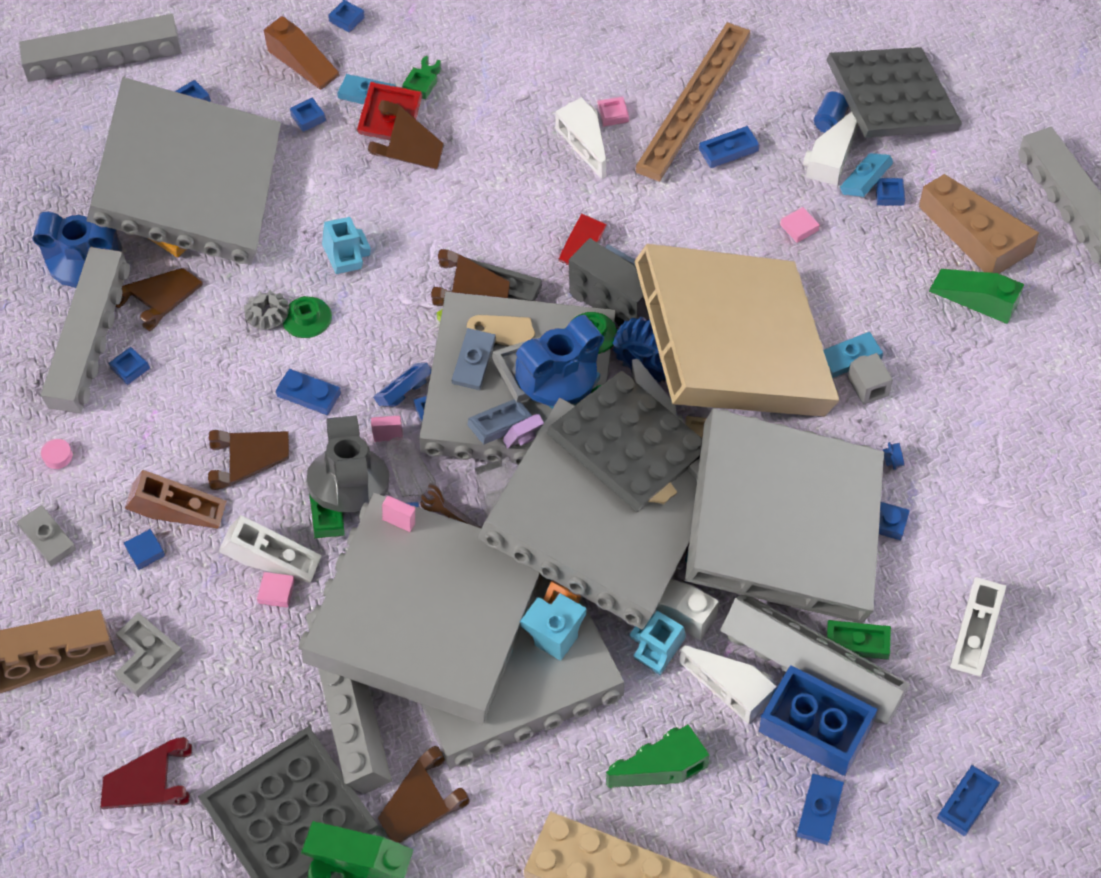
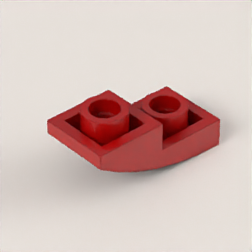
M581 214L558 258L559 262L569 266V259L589 238L599 243L607 224Z

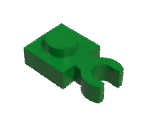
M424 56L421 60V69L413 67L403 82L402 88L420 91L422 99L426 100L438 82L437 75L441 72V60H437L434 65L429 66V57Z

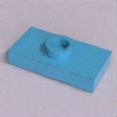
M346 74L337 92L338 99L364 104L370 82L395 87L396 85Z
M869 153L840 186L842 194L864 197L894 163L891 155Z
M870 331L823 349L832 378L849 372L851 362L860 356H870L877 353L880 359L883 357V351Z

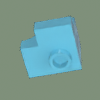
M351 217L324 222L322 245L335 274L362 269V257L370 256L371 247L362 229H356Z
M559 593L552 604L538 597L520 620V627L532 636L534 646L561 661L578 638V630L587 614V608Z
M658 610L655 614L653 613L643 630L635 626L629 634L632 640L639 643L634 659L659 675L663 673L686 639L684 626Z

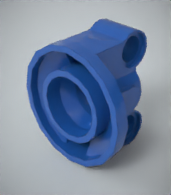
M47 211L39 214L32 239L39 246L52 278L62 285L76 288L90 247L122 252V245L116 229L100 227L94 223L87 222L86 216L71 215L62 218L54 212Z
M586 315L577 316L565 329H552L544 333L540 338L526 341L517 350L515 378L521 390L531 399L547 406H555L559 398L570 404H575L591 393L597 379L596 362L604 336Z

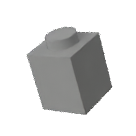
M877 353L870 356H860L850 364L848 379L863 405L889 396L893 379Z

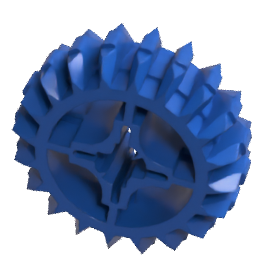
M640 317L639 319L631 318L629 321H625L614 336L613 351L616 353V358L623 361L622 365L630 368L631 373L632 360L638 359L658 382L666 381L650 320L648 321L644 317Z

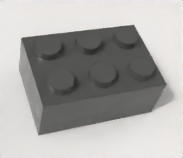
M589 238L569 259V293L577 301L584 302L593 308L615 310V322L619 327L631 318L639 319L644 317L649 321L650 318L636 266Z

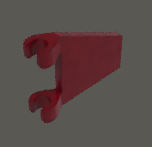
M179 737L167 741L103 776L100 807L102 809L161 804L187 805L190 799L189 792L182 785L167 788L169 756H191L192 745L188 739Z

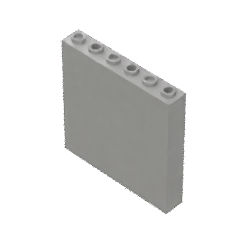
M122 77L86 221L100 227L120 230L126 234H135L150 238L156 242L176 245L182 249H191L209 256L225 258L238 264L251 265L257 251L281 122Z
M445 292L419 437L421 453L435 457L441 455L455 456L462 460L471 458L482 459L490 463L509 462L519 466L533 442L531 441L523 446L517 444L507 449L503 442V436L483 445L467 425L468 418L514 399L492 360V354L481 390L452 384V376L467 331V322L471 317L475 315L529 317L535 332V337L533 338H536L552 329H565L574 317L585 312L602 313L615 323V310ZM483 326L475 327V329L478 331H482L485 329ZM495 343L492 353L508 346ZM611 349L598 354L596 362L597 372L601 374V377L593 388L597 385L602 386L607 382ZM531 398L521 401L532 416L539 414L543 422L546 421L552 411V408Z
M559 398L487 517L477 538L488 546L509 555L515 561L536 570L545 578L554 580L574 594L581 595L601 609L608 610L624 619L628 624L635 625L643 630L653 615L690 541L697 480L686 470L671 483L677 491L675 496L671 497L664 505L649 502L637 512L547 434L550 425L575 407Z
M713 408L704 423L685 581L863 623L873 612L884 451L876 450L866 445L860 446L848 443L839 438L824 437L812 431L789 428L784 424L761 421L756 417L734 414L725 409L718 410Z
M373 493L370 502H365L361 508L359 520L361 521L358 528L353 527L347 541L349 547L346 553H341L338 557L335 568L337 573L334 579L329 578L323 593L325 599L322 605L317 604L311 618L312 627L309 632L304 631L300 639L299 649L302 650L303 663L483 725L522 629L520 627V620L529 610L543 575L478 539L481 528L415 507V525L411 532L382 520V504L386 497Z
M542 576L532 604L538 597L542 600L544 599L551 581H553L552 579ZM580 599L578 604L586 608L584 602ZM587 610V614L578 630V638L561 661L534 646L532 636L525 629H521L483 725L421 703L420 705L449 769L455 766H467L475 758L486 753L488 755L495 754L501 751L505 745L512 742H524L530 739L534 733L543 729H555L563 721L574 716L576 718L583 717L590 713L593 708L602 704L607 706L616 703L621 696H624V681Z

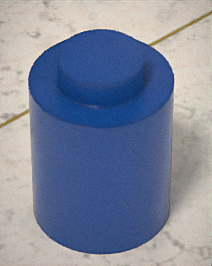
M831 91L825 95L813 120L815 126L821 132L826 133L844 118L849 105L843 94Z

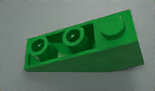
M689 724L680 729L675 727L666 732L663 739L655 744L647 743L636 751V755L627 760L620 759L614 762L606 772V785L608 788L682 783L708 768L710 754Z

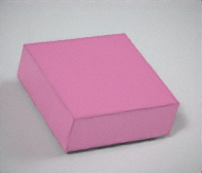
M624 97L598 101V110L603 127L629 122V114Z
M804 207L782 218L780 223L796 243L819 231L820 226Z
M401 416L371 418L374 442L403 440Z
M387 496L382 504V520L411 532L415 525V507Z
M264 572L257 596L258 604L288 608L295 583L294 576Z

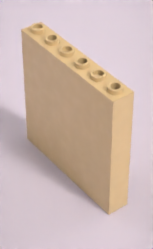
M656 244L645 245L634 262L672 404L825 417L838 403V392L830 373V367L823 351V345L820 341L795 261Z

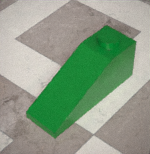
M940 269L929 292L1008 324L1019 304L1024 284L999 273Z
M313 821L311 822L301 854L362 878H405L414 849L384 837Z

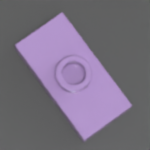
M535 414L511 427L503 439L507 449L517 444L523 446L535 439V434L544 424L540 415Z

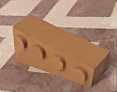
M943 174L923 186L919 208L984 272L1001 273L1033 253L1039 235L1038 231L951 177Z
M101 609L0 630V694L115 655L116 652L108 625Z

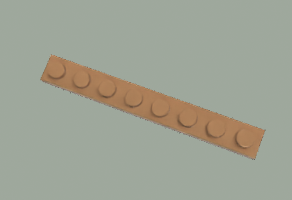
M726 22L636 164V173L659 182L661 181L750 38V30Z

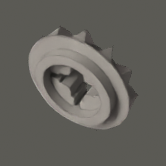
M271 289L268 293L258 291L257 296L249 297L248 304L244 305V314L246 321L254 328L262 330L272 329L286 320L289 314V305L281 292L275 294ZM267 304H270L271 308L267 309V312H265L263 316L261 309L265 308Z

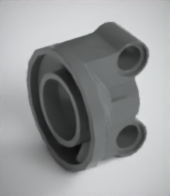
M357 415L327 418L328 444L326 451L315 458L307 469V489L311 498L324 508L337 512L361 511L363 504L370 502L373 493L382 496L386 494L389 489V470L384 460L371 452L369 446L360 437Z

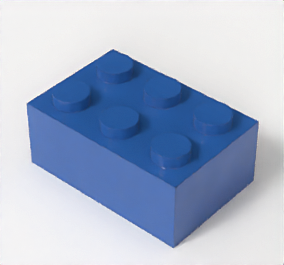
M790 665L761 715L758 732L845 777L873 726L878 709Z

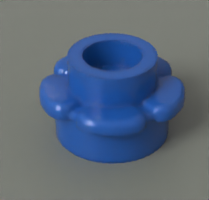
M888 442V448L883 449L886 466L892 465L893 470H897L896 467L905 465L900 442L894 444Z

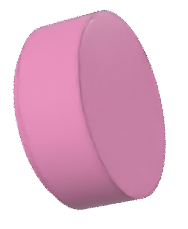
M62 439L48 441L41 450V456L45 465L52 469L63 468L72 460V450L69 444Z

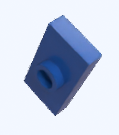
M971 765L939 812L937 819L965 837L999 787L1000 782L974 765Z
M812 773L796 837L829 845L844 785L843 781Z

